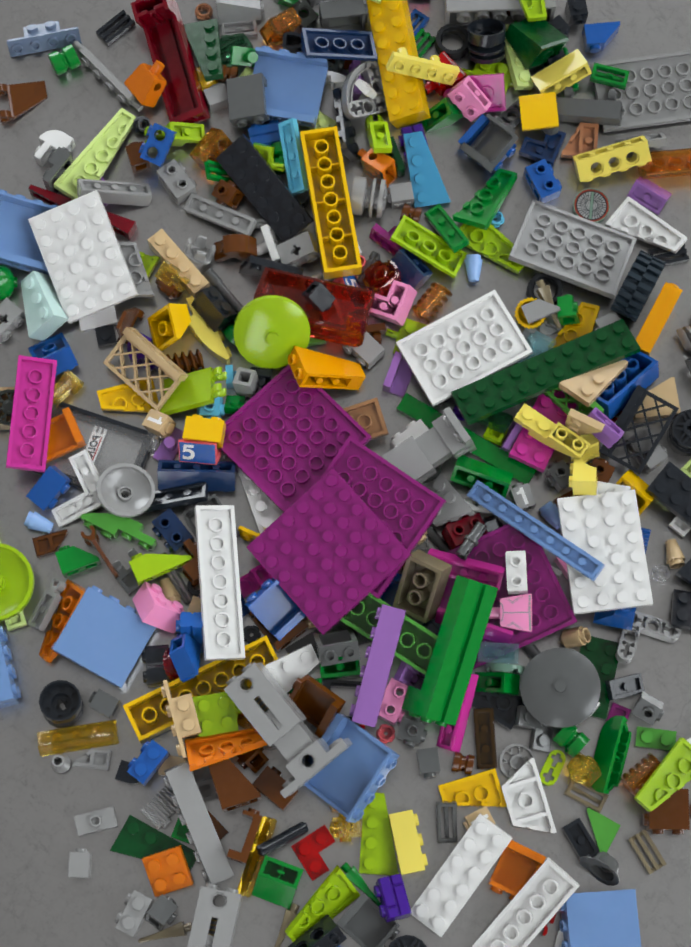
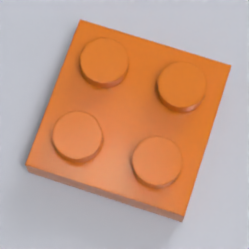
M181 845L142 858L155 897L194 884Z

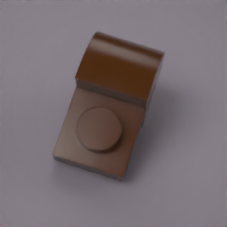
M229 234L223 236V240L214 243L216 246L214 258L217 262L233 257L245 261L250 255L257 256V240L249 235Z
M189 538L183 542V550L187 555H191L192 560L182 566V573L195 587L199 584L197 543H193Z

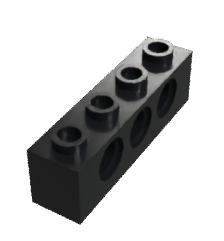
M327 914L288 947H338L347 938Z

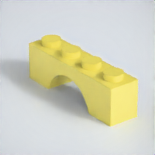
M592 434L579 435L591 444L580 459L571 457V462L574 463H570V474L573 475L569 476V487L573 488V495H597V468L586 463L591 459L600 457V441Z

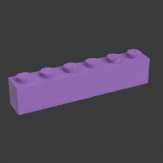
M382 604V608L378 607L375 616V619H378L377 627H372L370 638L373 639L372 646H367L365 658H368L366 666L362 665L360 677L363 678L362 683L357 685L354 695L358 697L356 705L352 704L349 716H352L353 722L376 727L406 610Z

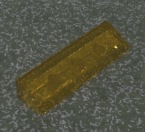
M116 719L37 732L40 756L119 744Z
M262 818L237 890L239 894L250 898L265 857L258 854L256 847L272 838L277 825V820L274 818Z

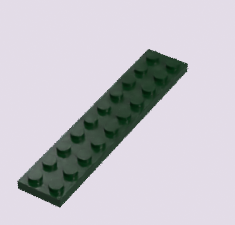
M620 319L451 392L452 398L467 426L553 390L559 387L561 381L613 364L639 353L640 346L625 321Z

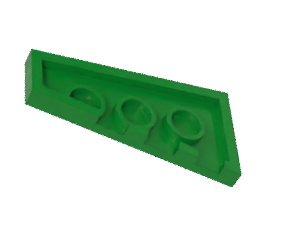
M500 168L485 183L486 186L482 190H478L474 194L475 197L470 202L467 201L459 213L456 212L453 215V221L487 230L517 180V173Z

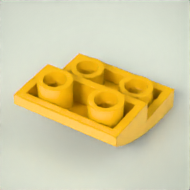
M555 92L519 96L522 132L559 127Z

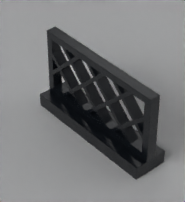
M638 385L615 423L624 433L634 429L636 440L625 442L622 435L611 448H607L603 444L599 452L640 475L679 408ZM646 396L654 399L655 407L644 409L643 401ZM667 406L673 409L669 417L661 419L659 408ZM657 409L659 419L648 422L646 412ZM643 413L646 423L635 426L634 416ZM660 422L661 432L651 435L649 425ZM647 426L649 436L638 439L636 428ZM651 439V449L642 452L639 441ZM637 442L640 453L628 455L626 445ZM624 446L625 457L617 458L612 455L617 447ZM641 455L642 464L639 469L631 466L630 458Z

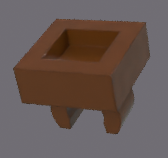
M385 322L366 325V331L379 344H382L381 336L386 334Z

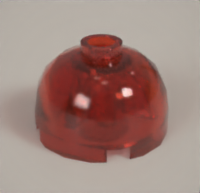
M381 260L376 261L364 272L363 282L368 291L387 297L394 280L401 282V273L397 265L391 260L383 263Z

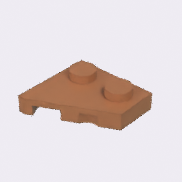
M580 122L575 133L561 152V158L573 159L572 156L597 149L599 124Z

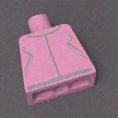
M532 594L501 598L500 607H492L489 619H500V627L532 633Z

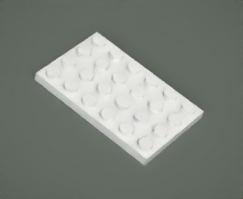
M97 190L28 219L62 309L69 318L67 320L69 324L139 295Z
M496 290L485 294L396 342V346L433 407L451 398L452 391L499 372L533 354L531 347Z
M635 489L599 493L597 495L557 498L562 536L605 565L593 582L566 563L574 615L652 606V592Z

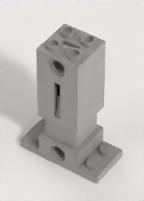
M447 407L443 410L444 414L431 422L434 427L416 439L412 436L381 457L419 483H423L437 473L436 467L454 456L458 459L468 451L472 453L477 448L451 408Z
M249 663L241 670L243 672L241 675L234 676L226 682L228 686L223 690L268 746L275 745L288 761L285 767L292 774L293 778L287 780L282 785L284 789L280 791L282 796L287 798L353 743L349 738H339L328 745L323 738L317 739L304 723L307 718L262 663ZM248 679H249V680L251 681V683H252L251 688H248V686H247V680H248ZM308 755L313 758V764L307 761Z
M206 883V887H200L187 947H232L243 897L237 889L226 887V891L219 890L218 885ZM218 896H223L225 899V903L221 907L215 905V899Z

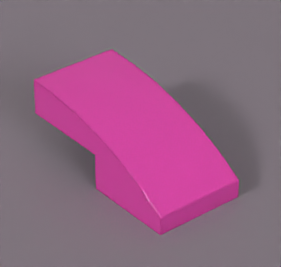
M261 564L240 577V591L244 599L261 589V585L267 579L273 578Z

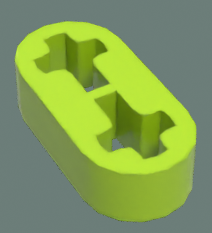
M553 750L547 756L539 773L542 785L551 786L557 781L566 761L565 754L561 750ZM559 754V759L562 761L557 762L555 767L551 766L554 761L551 756ZM551 769L553 770L551 774L553 781L549 780L546 782L543 773L547 774Z

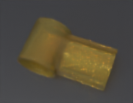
M67 370L54 386L53 405L58 406L69 395L78 393L84 385V382L70 370Z

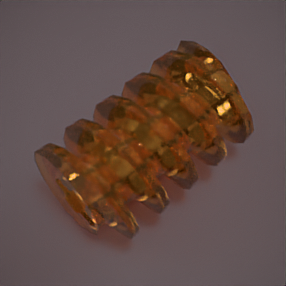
M436 282L431 283V288H427L426 293L422 294L421 299L417 300V305L415 304L412 307L417 318L426 324L430 323L427 317L434 319L432 312L438 314L439 311L436 306L443 308L441 301H448L445 295L452 297V293L448 288Z
M648 753L647 759L642 758L641 764L636 763L635 769L630 768L629 774L624 773L622 775L623 779H620L631 794L636 796V789L640 790L642 788V784L646 783L659 766L660 761L653 754Z

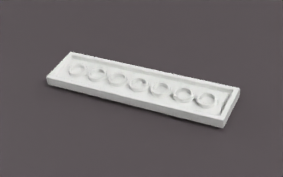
M196 505L194 509L205 661L244 660L245 645L234 505Z

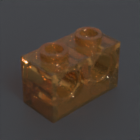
M211 128L189 155L202 170H205L204 162L207 160L218 162L216 158L233 142L221 129Z

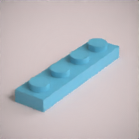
M291 118L279 123L278 127L288 187L293 195L308 191L309 188L297 119Z

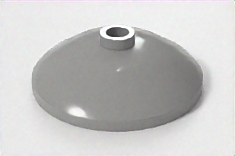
M130 463L115 464L107 468L99 477L97 497L101 505L111 514L125 518L135 517L147 511L152 505L155 497V484L151 476L143 468ZM126 494L128 497L124 498L121 495Z

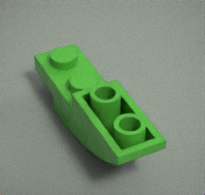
M87 513L81 516L85 527L90 529L89 526L92 525L101 531L100 534L108 539L111 537L117 539L121 533V537L128 541L133 539L139 542L137 545L145 550L149 548L154 550L157 546L156 539L142 533L144 530L143 524L133 519L109 513Z

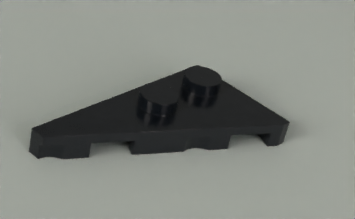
M481 691L474 693L471 707H494V721L511 730L515 724L517 706L525 705L521 696Z

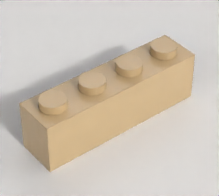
M160 229L147 239L152 252L160 257V261L194 299L202 289L210 287L207 279L163 229Z

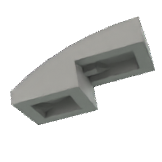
M209 766L192 771L203 801L217 798Z

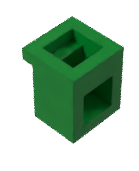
M565 294L557 297V306L561 309L558 312L560 324L580 323L577 314L579 313L578 302H574V296Z

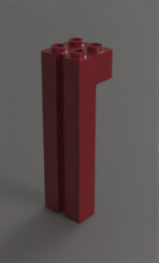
M136 0L132 2L131 7L135 21L144 30L153 64L158 60L165 65L160 74L166 80L162 96L169 121L200 123L211 118L177 2L175 0Z

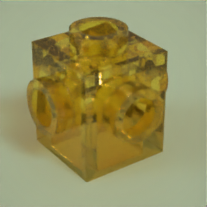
M580 752L567 765L571 780L575 783H581L588 788L602 775L598 763L591 756H585Z
M338 813L339 817H332L330 832L333 834V838H339V842L352 841L351 837H362L361 819L356 823L347 822L346 817L341 813Z

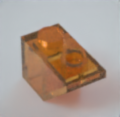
M290 7L270 18L259 32L267 46L282 45L283 33L294 32L302 20L294 7Z

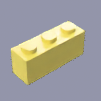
M576 49L531 76V80L539 94L555 92L557 95L565 90V87L574 85L592 74L584 56L579 49Z
M413 810L389 814L400 874L407 875L425 871V866L428 865L426 854L421 852L420 846L424 844L421 833L418 834L416 826L419 825L417 813L413 814Z

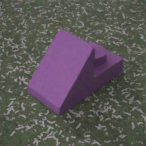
M401 661L394 676L395 680L420 690L425 678L424 674L404 661Z

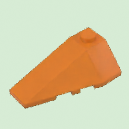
M69 579L66 581L65 590L60 593L62 599L59 602L56 614H53L51 618V630L46 632L39 655L48 663H51L57 657L58 653L51 650V647L57 641L86 591L85 588Z

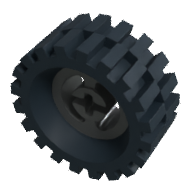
M641 250L610 309L636 322L666 262Z

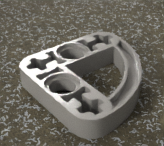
M367 61L358 65L350 71L344 81L341 103L343 113L349 120L368 117L369 115H378L387 111L379 65L376 61ZM361 73L364 81L372 88L373 83L378 85L379 90L374 99L369 97L353 101L354 83ZM364 103L369 106V112L364 109ZM351 109H358L356 112H351Z

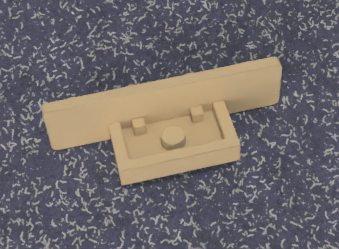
M163 680L164 686H161L163 698L168 699L169 703L166 706L168 717H172L174 722L171 725L173 737L177 736L179 744L176 745L178 756H182L184 760H187L183 738L202 733L193 697L190 693L172 698L169 683L167 680Z

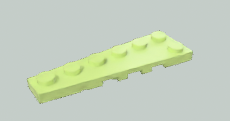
M121 108L53 184L54 188L74 200L78 198L77 179L100 180L133 128V121L136 116Z

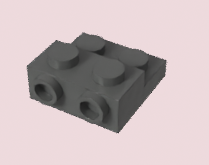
M58 147L56 151L50 154L48 163L51 169H47L42 178L46 190L54 193L59 191L54 188L53 184L74 161L71 156L72 153L65 147Z

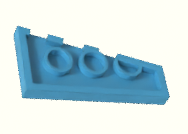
M422 131L403 134L409 178L414 195V208L451 202Z

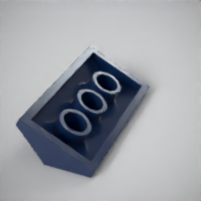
M319 28L301 29L302 52L306 58L377 61L378 59L372 31Z

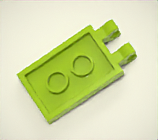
M209 367L187 373L189 376L185 381H181L160 409V412L171 415L213 404L214 398L226 396V388H222L221 383L215 384V382L226 380L227 372H222V367L214 369ZM171 378L164 379V389L170 388L174 383Z

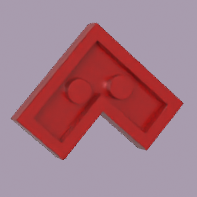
M325 825L291 846L312 881L329 871L319 852L336 842Z

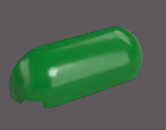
M624 716L610 718L601 729L590 770V784L597 792L609 794V791L614 787H618L631 741V731H628L626 723L628 720Z

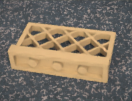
M126 327L122 332L124 335L103 363L155 410L160 411L181 381H185L189 375L139 331L132 327ZM126 340L131 343L132 352H124L123 344ZM137 353L145 355V364H137ZM132 354L133 365L125 366L124 355ZM115 356H120L121 367H115L110 363ZM150 365L158 367L159 376H151ZM146 366L147 377L138 378L137 367ZM125 368H133L134 379L126 377ZM163 377H170L174 381L170 388L164 389ZM159 378L160 389L152 390L151 379ZM147 379L148 390L142 391L139 388V380ZM152 392H161V400L158 404L153 401Z

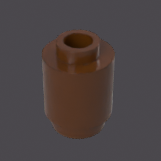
M163 272L155 281L157 287L170 300L179 298L183 293V286L171 274Z

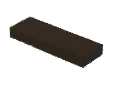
M494 707L474 708L477 769L497 768Z

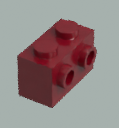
M479 512L473 516L464 515L459 521L447 522L441 534L450 550L462 545L465 535L471 532L476 522L485 525Z

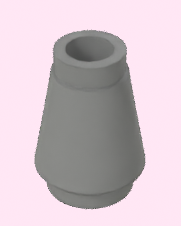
M60 753L52 758L51 767L55 772L65 773L69 770L71 760L66 754ZM58 759H62V763L60 765H57L56 763Z

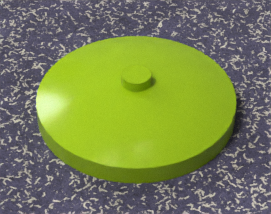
M266 295L250 301L240 310L234 323V341L238 351L247 361L262 368L273 369L287 366L288 356L294 346L306 349L309 344L310 325L306 313L296 302L283 296Z
M0 543V621H4L16 616L26 607L34 591L35 579L32 566L27 558L14 547Z

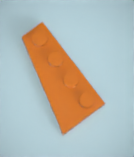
M255 728L185 739L190 772L267 745Z

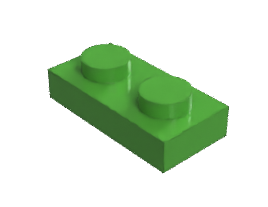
M637 726L634 747L670 751L676 743L677 731Z

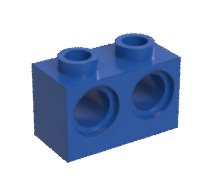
M154 123L153 126L150 125L146 133L149 137L146 143L143 142L139 149V153H141L140 158L162 167L177 132L158 123ZM159 130L165 133V138L162 141L156 138V132ZM152 147L158 151L155 158H151L148 154L149 149Z

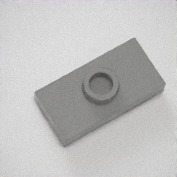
M114 807L74 816L78 836L118 827Z

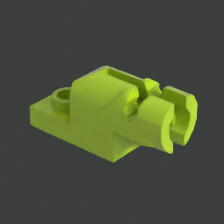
M369 115L365 119V128L373 154L392 153L393 147L388 122L384 121L380 115H377L378 121H374L373 116Z
M169 122L164 126L177 132L171 146L182 147L185 143L204 144L206 142L204 124ZM149 126L145 128L144 136H147L146 133L148 131ZM159 130L156 132L158 133L156 135L157 140L162 141L165 138L164 131Z

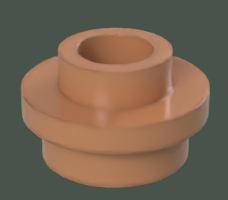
M201 3L196 7L195 15L201 21L209 20L213 16V9L207 3Z

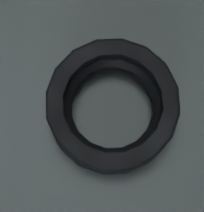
M447 24L441 27L436 35V51L439 55L445 51L452 60L463 58L468 52V32L458 24ZM448 34L458 35L462 38L463 45L457 50H449L442 45V39Z
M542 272L534 275L527 286V298H537L534 295V286L537 284V281L543 279L555 287L556 292L553 302L554 305H557V297L562 296L563 292L560 279Z

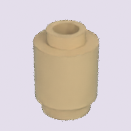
M587 627L569 628L562 631L560 641L568 649L585 646L591 641V634Z

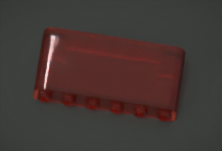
M265 267L254 294V299L266 295H278L291 299L306 313L309 320L311 338L359 347L363 344L376 291ZM313 281L322 283L336 298L332 302L331 308L327 311L320 312L315 310L302 296V293Z

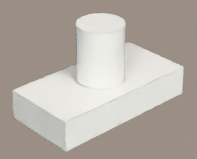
M268 224L261 226L265 242L257 245V255L261 256L269 252L272 261L281 263L276 248L279 243L275 232Z

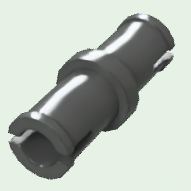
M476 522L471 532L465 535L464 542L455 553L460 559L466 560L472 549L477 547L479 539L487 530L485 525Z

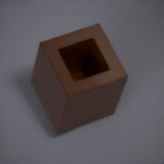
M143 141L132 142L125 146L133 173L151 168L149 161L140 158L141 153H139V149Z

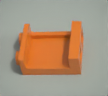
M69 407L62 409L63 414L51 418L46 463L86 446V442Z
M511 840L502 852L488 882V885L492 886L490 890L500 895L504 892L510 895L509 899L512 900L541 867L546 857Z

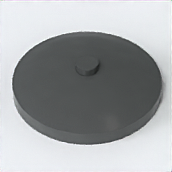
M552 648L539 653L528 663L522 674L520 690L527 711L537 721L553 728H569L582 723L593 713L600 698L601 684L596 668L584 655L568 648Z

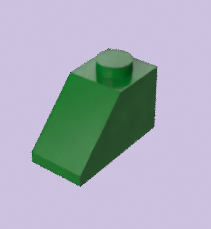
M445 97L429 109L431 118L423 120L422 124L426 132H431L454 124L463 115L461 110L451 102L450 98Z
M63 546L58 549V552H55L65 578L101 565L98 556L75 546Z
M475 672V674L479 675L475 692L483 691L519 695L520 675L506 672Z

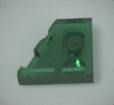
M244 33L221 36L222 64L227 65L230 63L231 46L253 48V45Z

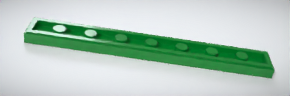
M408 393L404 395L396 408L397 411L416 422L421 419L428 429L434 427L431 422L443 415ZM464 427L477 448L470 454L491 466L513 473L512 479L519 483H530L537 470L509 457L508 452Z

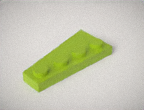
M679 738L634 797L648 812L653 811L691 780V744L685 738Z
M375 793L374 800L364 809L359 874L385 876L399 874L384 793Z

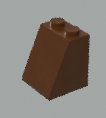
M229 759L208 765L224 813L262 800L260 792Z

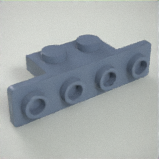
M59 20L47 21L37 25L30 24L27 27H23L24 37L7 40L11 57L63 48L77 40L80 44L82 43L79 28L72 27L61 30Z

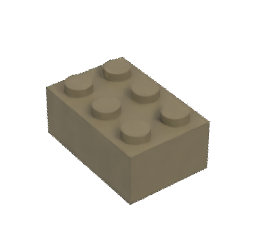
M417 550L411 553L412 556L406 560L393 607L406 610V614L427 623L436 617L452 565L421 550Z

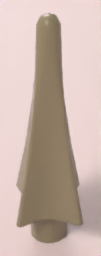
M543 279L537 281L538 290H536V293L540 299L554 304L550 284L545 285ZM554 313L551 317L556 327L560 329L561 325L557 313Z
M292 902L290 909L285 910L283 922L274 947L281 946L287 935L285 933L286 928L298 915L297 911L300 907L298 904Z
M181 921L162 931L140 938L138 942L144 943L157 939L186 936V932L191 931L192 922L184 924V921Z

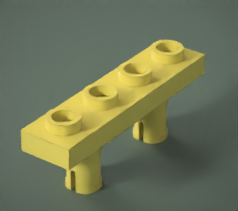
M404 47L399 48L397 52L393 51L386 65L387 71L451 86H453L460 72L458 66L441 63L437 55H432L430 60L408 55L407 49Z

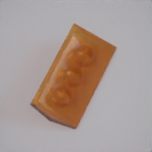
M691 148L650 152L652 161L638 167V173L642 179L691 175Z

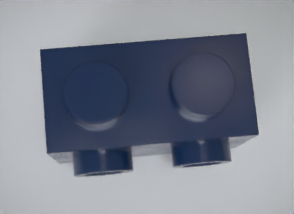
M405 248L399 249L387 264L395 276L403 283L411 285L415 290L420 289L433 274L418 256Z
M171 508L152 521V531L158 538L162 537L165 540L163 545L170 553L173 551L178 555L182 552L183 542L189 538L192 542H195L194 537Z

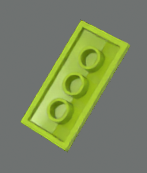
M406 215L402 217L390 238L393 242L452 278H455L467 255L463 250L453 253L440 236Z

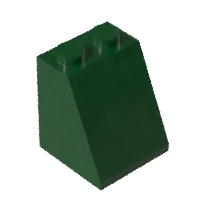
M527 18L520 22L514 21L505 32L506 39L526 70L546 64L547 60L558 55L569 41L568 37L546 20L528 22Z

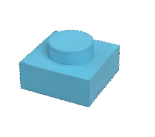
M225 365V371L227 372L226 387L227 389H234L232 382L237 371L233 370V365Z

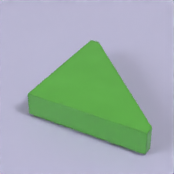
M587 807L586 812L597 847L600 852H607L621 825Z

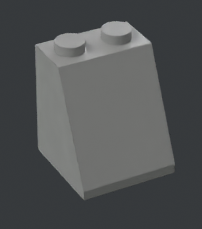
M215 0L219 25L222 23L261 20V12H264L263 1Z

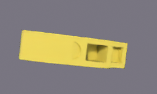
M194 297L186 298L188 308L192 314L189 327L198 342L217 360L226 365L231 364L230 357H232L229 347H225L222 342L225 339L221 330L214 332L191 305Z
M525 403L513 419L529 431L528 435L556 451L577 459L581 458L591 444L560 422L555 424Z

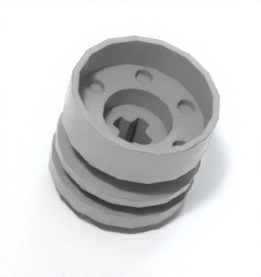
M354 176L351 195L353 215L362 216L364 208H368L369 217H372L373 209H377L376 218H381L387 199L386 180L381 179L380 187H376V178L373 179L372 185L368 186L367 177Z

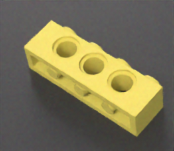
M643 135L572 156L576 175L580 182H590L596 177H607L613 172H624L630 167L644 166L647 162L652 161L648 141ZM634 152L632 157L626 158L628 153ZM616 157L613 163H608L611 158ZM597 162L598 166L591 169V165Z

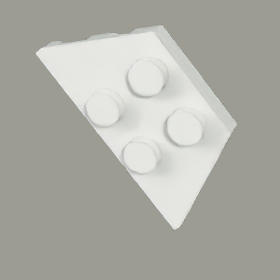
M530 758L501 786L511 824L521 828L557 833L535 759Z

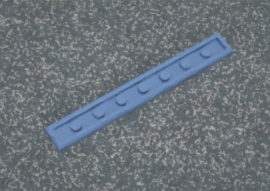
M479 480L475 482L466 495L593 582L605 567L602 562Z

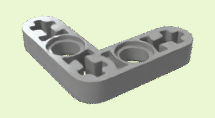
M636 611L634 617L636 623H633L632 631L626 629L621 631L615 657L622 664L630 663L635 655L640 633L673 643L678 640L681 629L670 627L671 622ZM648 623H654L657 626V630H650ZM669 630L673 631V636L669 635ZM627 633L632 634L634 641L626 640L624 635ZM625 647H629L627 650V657L623 656V651Z

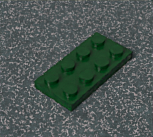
M591 636L589 643L585 646H580L579 653L591 661L600 678L601 692L598 701L600 706L591 717L606 720L610 701L605 681L615 679L618 665L615 653L618 642Z

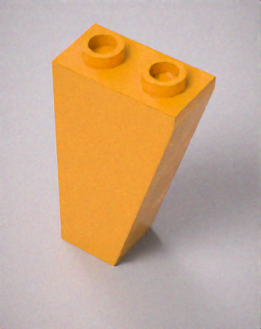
M665 282L636 338L640 351L648 356L683 291L674 283Z
M294 346L287 359L299 387L359 390L366 378L360 363Z

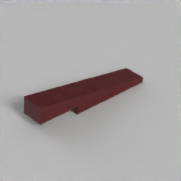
M34 185L29 186L31 196L48 205L60 206L72 201L71 198ZM106 211L114 232L130 240L137 230L136 221Z

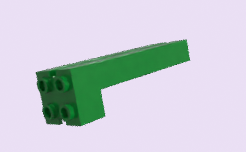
M456 576L422 688L420 690L413 686H408L402 709L409 711L408 715L420 718V720L428 723L435 721V724L446 727L447 724L456 725L498 588L462 576Z

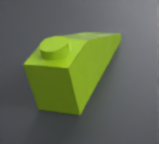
M142 553L131 557L132 560L129 561V565L140 586L144 582H149L181 568L192 560L191 555L148 553L142 555Z

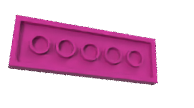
M18 356L6 468L45 473L57 360Z
M554 390L555 397L565 398V394L562 391ZM545 394L539 395L533 409L555 424L560 422L565 426L567 414ZM567 403L569 409L575 410L577 404ZM523 427L509 453V457L543 473L554 449L528 435L529 431Z

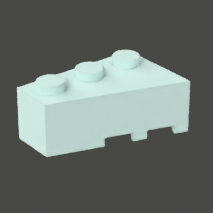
M32 271L21 281L28 336L32 339L44 341L69 318L62 309L49 276Z

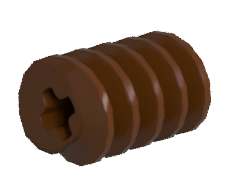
M196 349L195 355L191 350L188 351V356L183 351L180 357L174 353L173 359H171L184 372L187 370L190 373L193 368L195 371L200 370V367L205 369L203 357L199 349Z

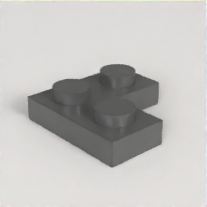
M518 705L515 725L532 729L529 749L550 753L553 727L540 723L531 716L525 706Z

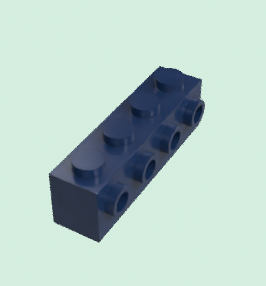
M159 460L157 469L158 490L206 482L208 492L235 491L236 464L233 461H219L217 465L179 462V460Z

